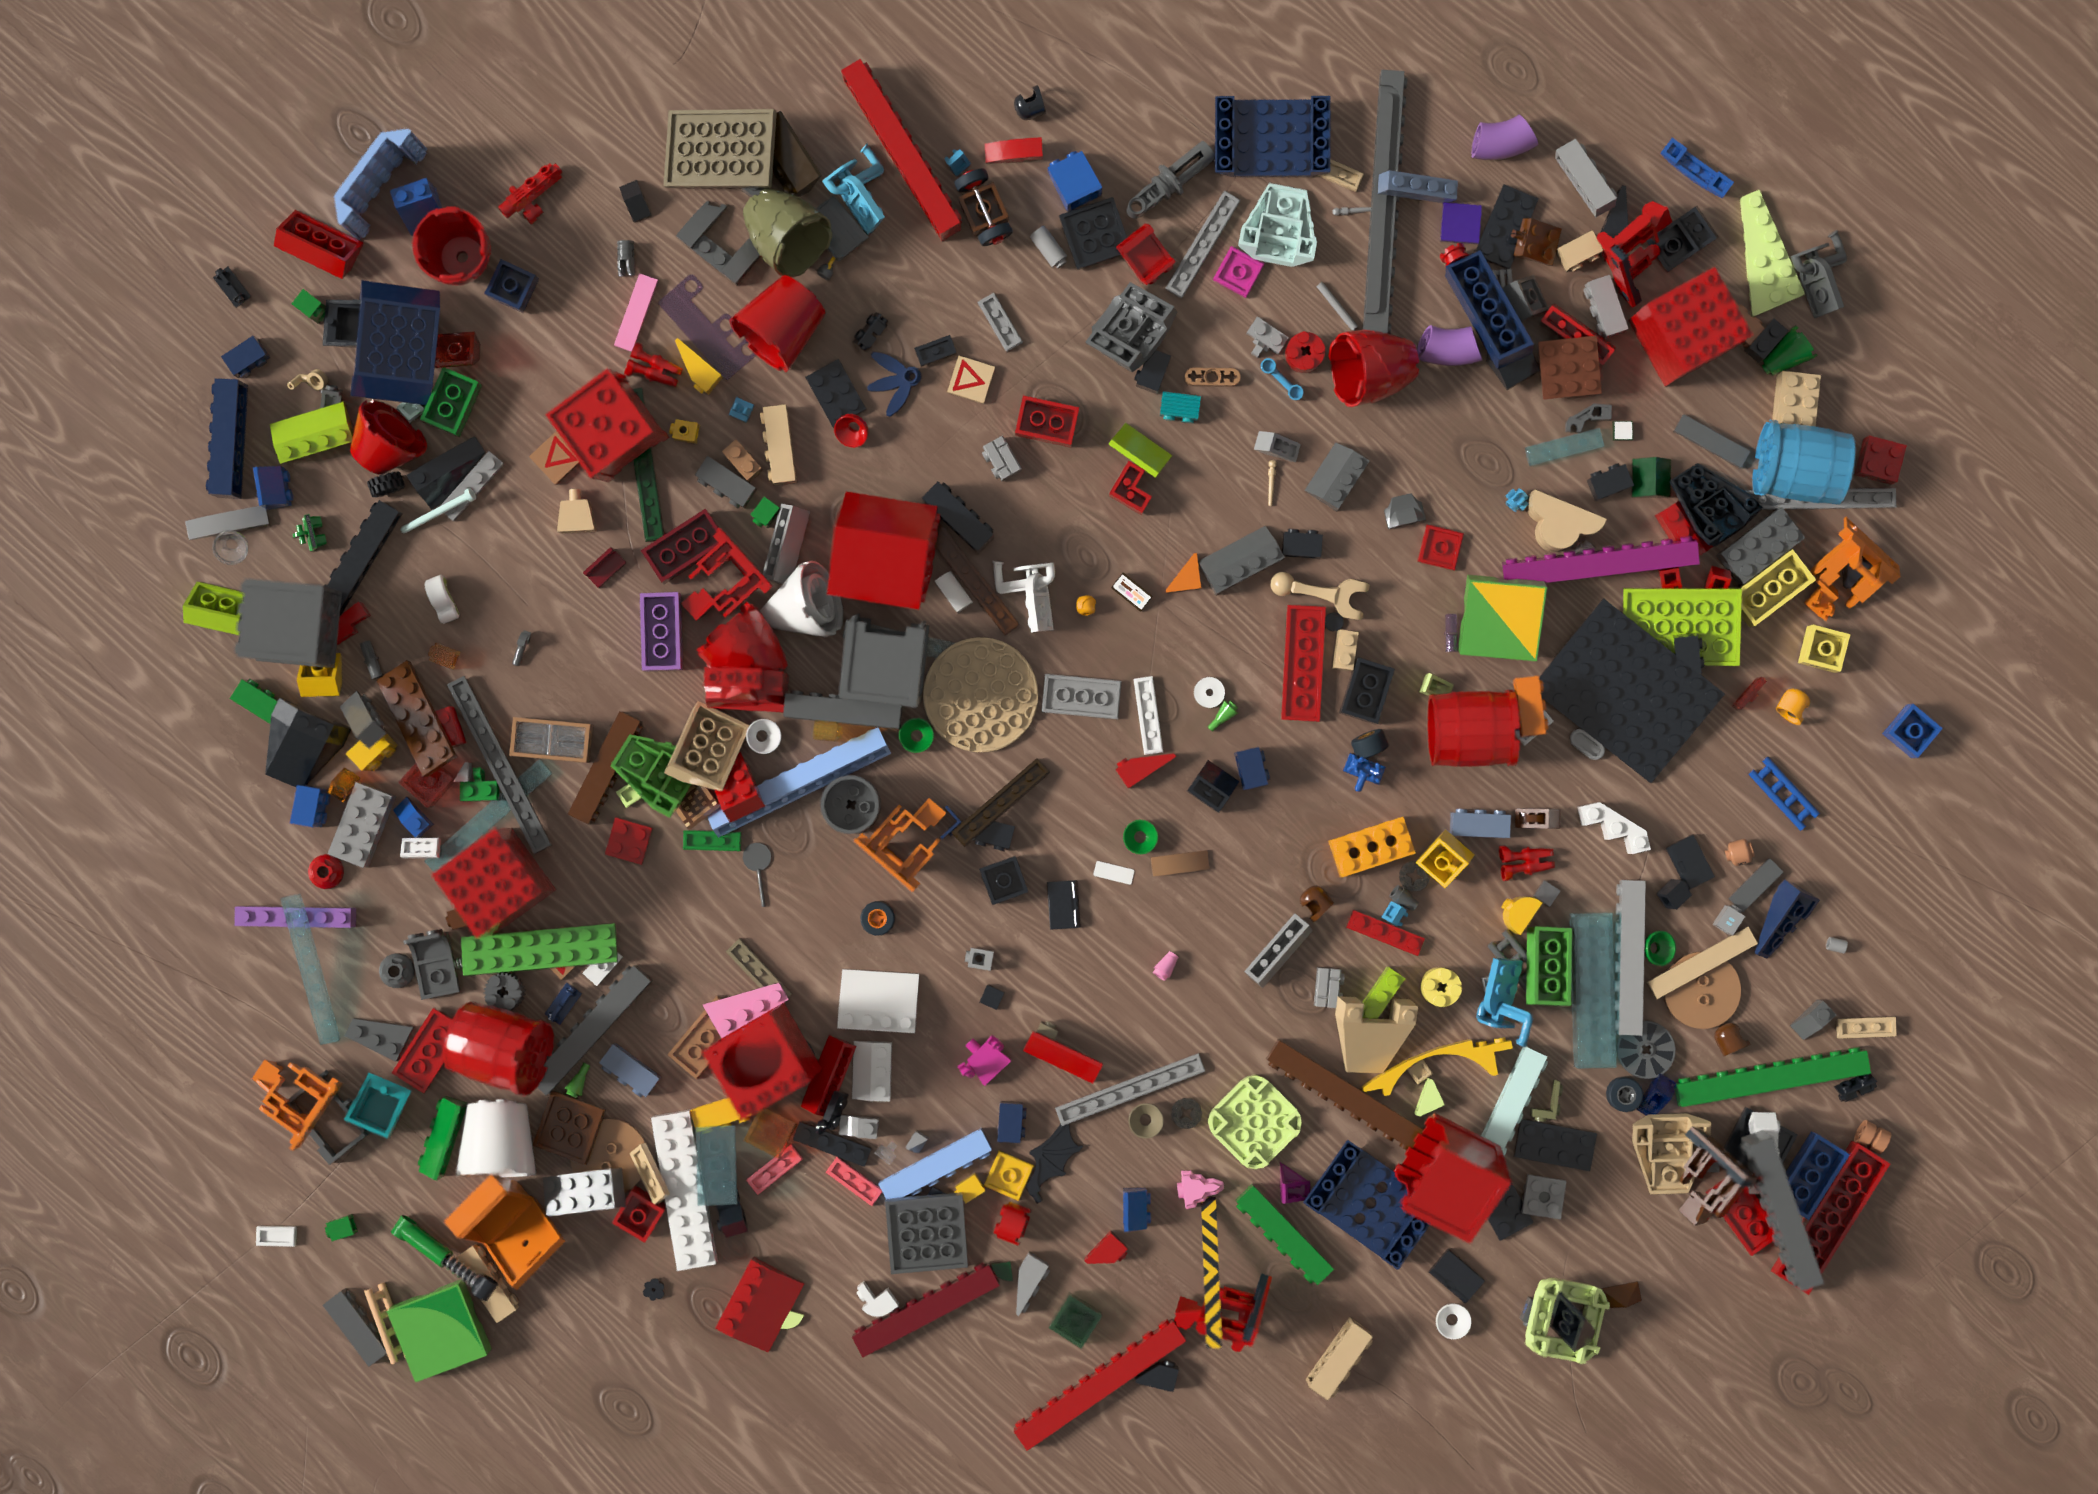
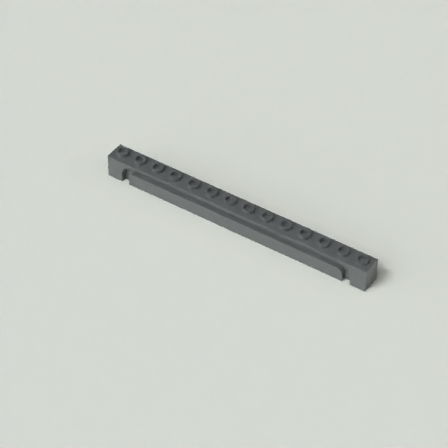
M1381 70L1379 74L1363 330H1374L1391 334V324H1388V317L1392 316L1393 306L1389 305V302L1394 292V286H1391V278H1394L1395 275L1392 259L1396 258V248H1393V240H1397V229H1394L1395 221H1398L1399 210H1396V202L1399 203L1400 197L1378 194L1379 174L1389 170L1398 172V165L1402 164V153H1399L1400 146H1403L1404 134L1400 133L1401 127H1404L1405 115H1402V108L1406 106V96H1403V89L1407 88V77H1404L1405 71Z

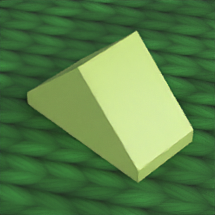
M1428 673L1425 675L1419 693L1427 696L1451 693L1454 684Z
M1426 1078L1414 1112L1417 1116H1422L1444 1105L1431 1078Z

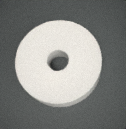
M1213 677L1201 679L1194 688L1195 700L1205 708L1218 706L1225 696L1223 684ZM1207 689H1211L1213 691L1212 696L1206 695Z

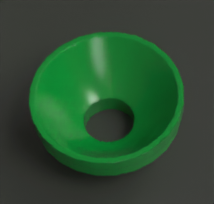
M920 718L907 720L899 731L901 745L913 753L927 750L934 739L931 725ZM915 730H920L923 735L922 739L918 742L913 741L911 738V733Z
M1135 820L1125 828L1123 842L1132 853L1146 854L1155 848L1158 842V833L1150 822ZM1138 831H1142L1146 835V839L1142 843H1138L1134 839V835Z
M1655 931L1647 937L1644 943V953L1647 960L1658 966H1665L1673 960L1676 953V943L1670 933ZM1653 942L1657 945L1655 953L1651 952V944Z

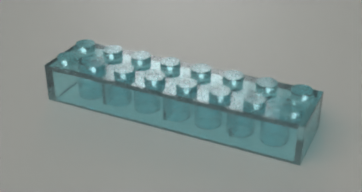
M1610 912L1570 913V928H1572L1571 979L1574 1067L1617 1068L1613 915Z

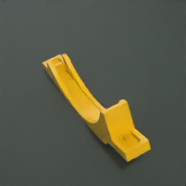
M1505 1037L1495 1038L1492 1043L1479 1041L1475 1042L1476 1046H1473L1472 1040L1467 1039L1436 1047L1400 1062L1384 1071V1073L1375 1076L1361 1086L1363 1092L1381 1089L1382 1095H1390L1399 1077L1410 1066L1424 1058L1440 1054H1453L1469 1058L1482 1066L1490 1075L1495 1076L1498 1075L1494 1052L1513 1049L1512 1042L1506 1040Z

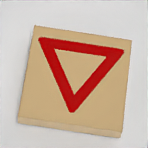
M958 356L947 393L984 404L995 367Z

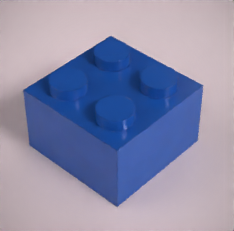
M1906 704L1882 734L1910 758H1918L1943 728L1916 705Z
M297 785L290 823L308 827H322L327 820L325 809L326 805H329L331 795L328 794L329 789Z

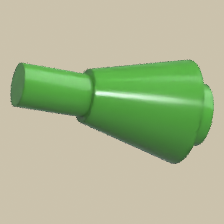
M1225 700L1216 718L1210 723L1208 728L1213 732L1221 723L1239 714L1237 712V705L1231 700L1229 702Z
M583 1062L578 1074L564 1088L567 1090L566 1094L577 1098L578 1095L582 1097L585 1076L590 1065Z

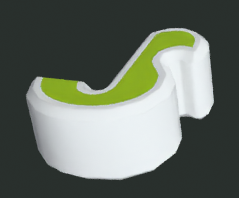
M438 575L425 581V589L430 603L437 612L439 621L445 624L458 619L460 615L446 587V578L443 575Z

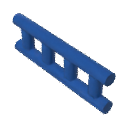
M1766 757L1762 761L1766 766L1759 773L1753 769L1748 775L1801 831L1806 827L1802 821L1810 814L1815 818L1820 812L1773 761ZM1770 772L1779 779L1772 787L1763 780ZM1783 786L1792 793L1784 802L1776 794ZM1796 800L1805 807L1797 816L1789 808Z

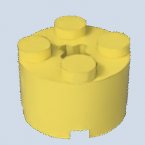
M1435 967L1423 975L1420 990L1422 996L1429 1003L1438 1007H1446L1457 1001L1462 992V986L1456 973L1446 968ZM1438 983L1445 984L1443 991L1437 990L1439 987Z

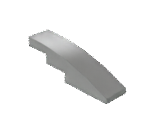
M257 506L185 521L189 540L266 526L269 522L266 508Z

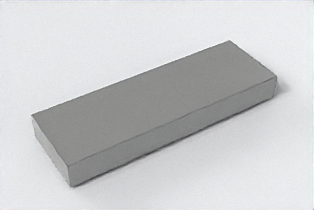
M995 293L977 302L1006 352L1023 343Z

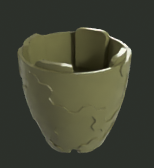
M764 189L760 191L761 194L752 196L743 209L744 222L750 239L762 259L779 275L800 276L817 261L824 250L829 248L832 239L830 221L807 201L779 190Z

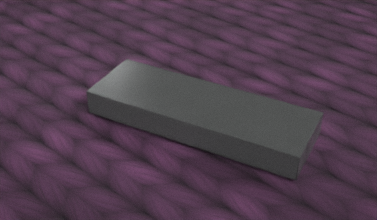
M1768 858L1728 899L1736 907L1740 908L1741 912H1744L1783 871Z

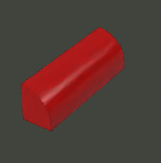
M828 1036L818 1061L822 1070L811 1079L801 1104L802 1108L815 1115L824 1117L834 1090H840L857 1046L834 1036Z

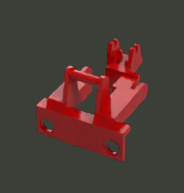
M718 528V532L713 535L718 544L696 563L699 567L689 575V578L692 580L702 570L708 576H711L727 561H731L744 577L729 591L724 589L715 598L705 588H702L699 593L694 591L681 604L696 621L709 612L712 606H715L719 612H722L733 602L734 604L723 614L726 618L758 588L765 594L773 587L722 528Z

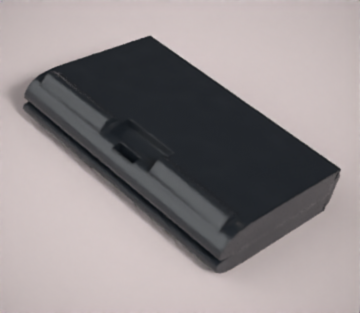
M1693 834L1665 848L1681 880L1688 884L1689 890L1715 877Z
M1078 880L1047 882L1050 930L1081 928Z
M1449 1249L1443 1253L1429 1270V1273L1464 1303H1467L1485 1282L1480 1275Z

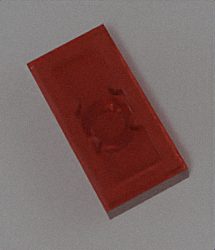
M1757 677L1732 706L1736 710H1742L1749 701L1753 702L1759 694L1757 692L1767 681L1763 677Z

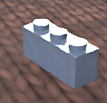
M1456 809V813L1450 814V833L1453 836L1510 838L1511 815H1506V811L1494 810V814H1486L1487 810H1475V813H1467V809Z
M617 1043L610 1047L599 1062L603 1065L601 1068L605 1072L615 1074L621 1084L625 1086L627 1084L634 1088L632 1091L639 1097H647L661 1079L659 1074Z

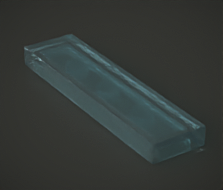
M1600 428L1528 446L1525 447L1529 466L1602 448L1604 443Z

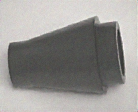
M1397 885L1389 896L1392 902L1411 911H1414L1419 904L1404 886Z

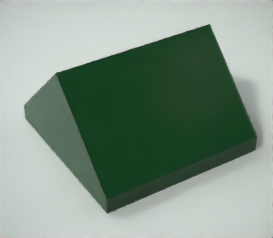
M1660 457L1632 459V481L1634 484L1632 486V497L1671 498V459Z

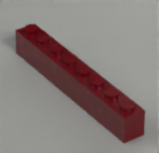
M982 1262L974 1267V1271L970 1273L965 1271L959 1274L957 1280L953 1282L948 1280L942 1283L940 1289L936 1291L931 1289L923 1293L921 1299L916 1300V1298H913L905 1303V1307L901 1309L896 1307L889 1312L888 1316L875 1318L871 1321V1325L867 1327L862 1325L856 1328L852 1339L862 1358L999 1287L1000 1282L990 1263L985 1264Z

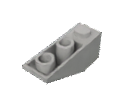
M1028 1252L1019 1267L1017 1316L1021 1312H1026L1030 1305L1028 1302L1031 1295L1034 1297L1040 1288L1038 1283L1041 1279L1045 1280L1050 1272L1047 1269L1049 1263Z

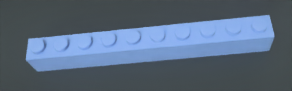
M878 727L870 729L865 734L854 737L840 746H835L830 751L819 754L813 759L800 763L797 767L784 771L780 775L765 780L762 784L758 785L757 787L765 807L730 823L720 806L707 816L719 838L830 784L839 777L853 773L890 755L891 752Z

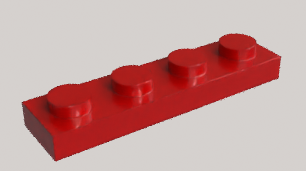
M1355 910L1352 911L1346 926L1348 929L1416 956L1419 955L1425 940L1423 937Z

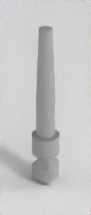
M1371 207L1334 208L1332 213L1337 216L1339 214L1348 215V213L1371 211Z

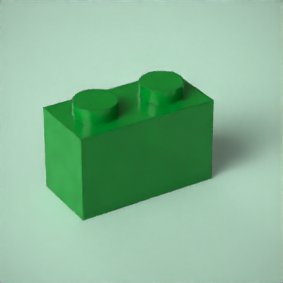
M302 289L291 304L317 324L324 322L326 306Z

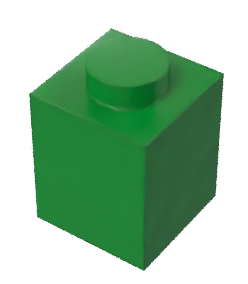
M763 497L751 513V516L754 518L752 522L761 528L763 525L768 528L778 515L780 508L766 497Z
M353 1214L331 1220L326 1223L327 1227H325L326 1235L328 1238H331V1242L358 1232Z

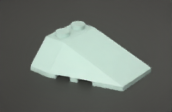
M1269 183L1254 210H1252L1249 218L1241 228L1238 246L1254 260L1290 267L1314 261L1317 240L1314 235V225L1311 220L1307 190Z

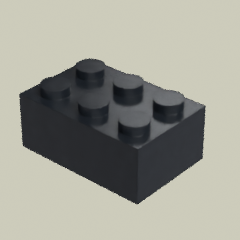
M1359 657L1356 658L1339 714L1374 725L1378 724L1395 669Z

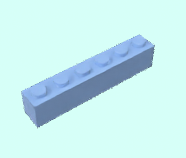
M982 1128L879 1181V1186L886 1199L902 1198L910 1193L912 1196L922 1191L921 1187L927 1184L930 1187L938 1183V1178L944 1175L946 1178L956 1173L955 1169L961 1166L963 1169L973 1164L972 1160L978 1157L980 1160L990 1155L989 1152L992 1150V1147Z

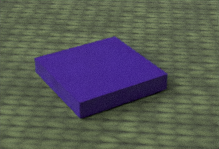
M1444 202L1440 242L1479 244L1482 205Z

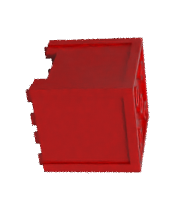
M608 368L545 415L588 476L592 479L609 483L614 479L615 475L622 471L624 466L651 446H656L661 441L664 442L670 437L660 428L629 385L630 381L628 378Z
M1434 1113L1432 1117L1429 1116L1426 1120L1425 1125L1427 1126L1423 1132H1418L1414 1139V1142H1416L1414 1146H1409L1405 1152L1407 1157L1403 1163H1398L1394 1169L1395 1177L1399 1182L1406 1185L1408 1195H1405L1401 1201V1204H1403L1402 1210L1471 1244L1511 1184L1510 1175L1500 1145Z

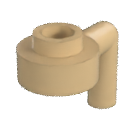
M315 369L308 375H297L287 386L292 390L301 382H308L313 389L320 390L327 385L328 379L323 371Z

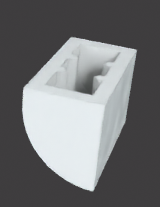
M951 571L935 580V583L957 614L973 603Z

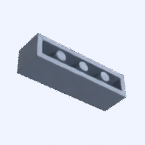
M1390 170L1379 174L1378 194L1438 203H1449L1457 200V180Z

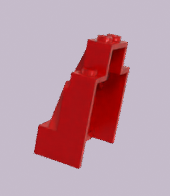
M705 667V702L708 708L721 710L783 713L785 693L788 694L789 675L782 671H765L762 669Z

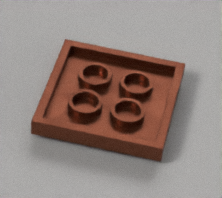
M1597 336L1538 342L1543 400L1602 394Z

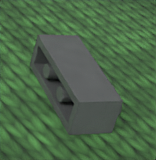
M709 456L706 457L695 474L699 478L697 480L698 483L706 488L710 485L714 488L713 492L721 498L725 495L731 499L729 503L738 509L740 506L745 509L757 491L754 486Z

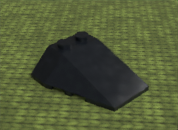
M279 697L271 714L265 775L293 787L306 785L344 746L351 728L336 721L331 723L298 708V705Z

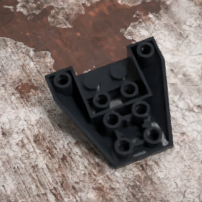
M1696 463L1670 481L1693 528L1710 546L1716 547L1743 529L1763 508L1749 493L1699 463Z

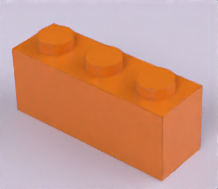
M1539 676L1515 678L1513 685L1518 702L1520 738L1546 734L1548 720L1547 718L1544 719L1543 711H1546L1545 699L1541 698V692L1544 691L1543 681L1539 680Z

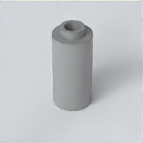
M1045 225L1030 235L1031 240L1052 268L1057 267L1058 269L1067 262L1065 259L1068 256Z

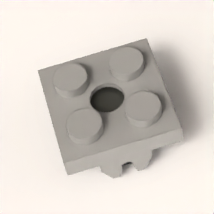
M1527 1174L1526 1184L1523 1187L1524 1194L1522 1195L1521 1213L1561 1219L1566 1180Z

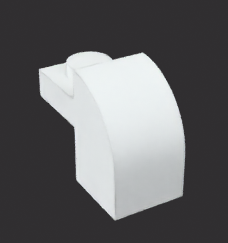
M865 1281L857 1287V1295L862 1301L866 1300L867 1302L863 1305L862 1309L871 1316H884L899 1305V1302L889 1288L875 1296Z

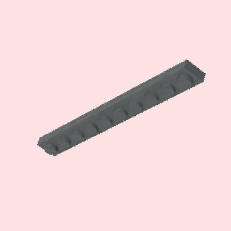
M462 676L447 684L533 853L537 854L552 846L466 676Z

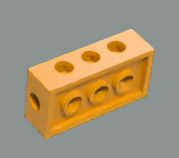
M1398 817L1328 840L1340 877L1415 854L1404 817ZM1389 835L1394 838L1392 846H1388L1385 842ZM1371 841L1376 844L1374 852H1369L1367 849V845ZM1353 847L1358 851L1356 858L1349 856V850Z

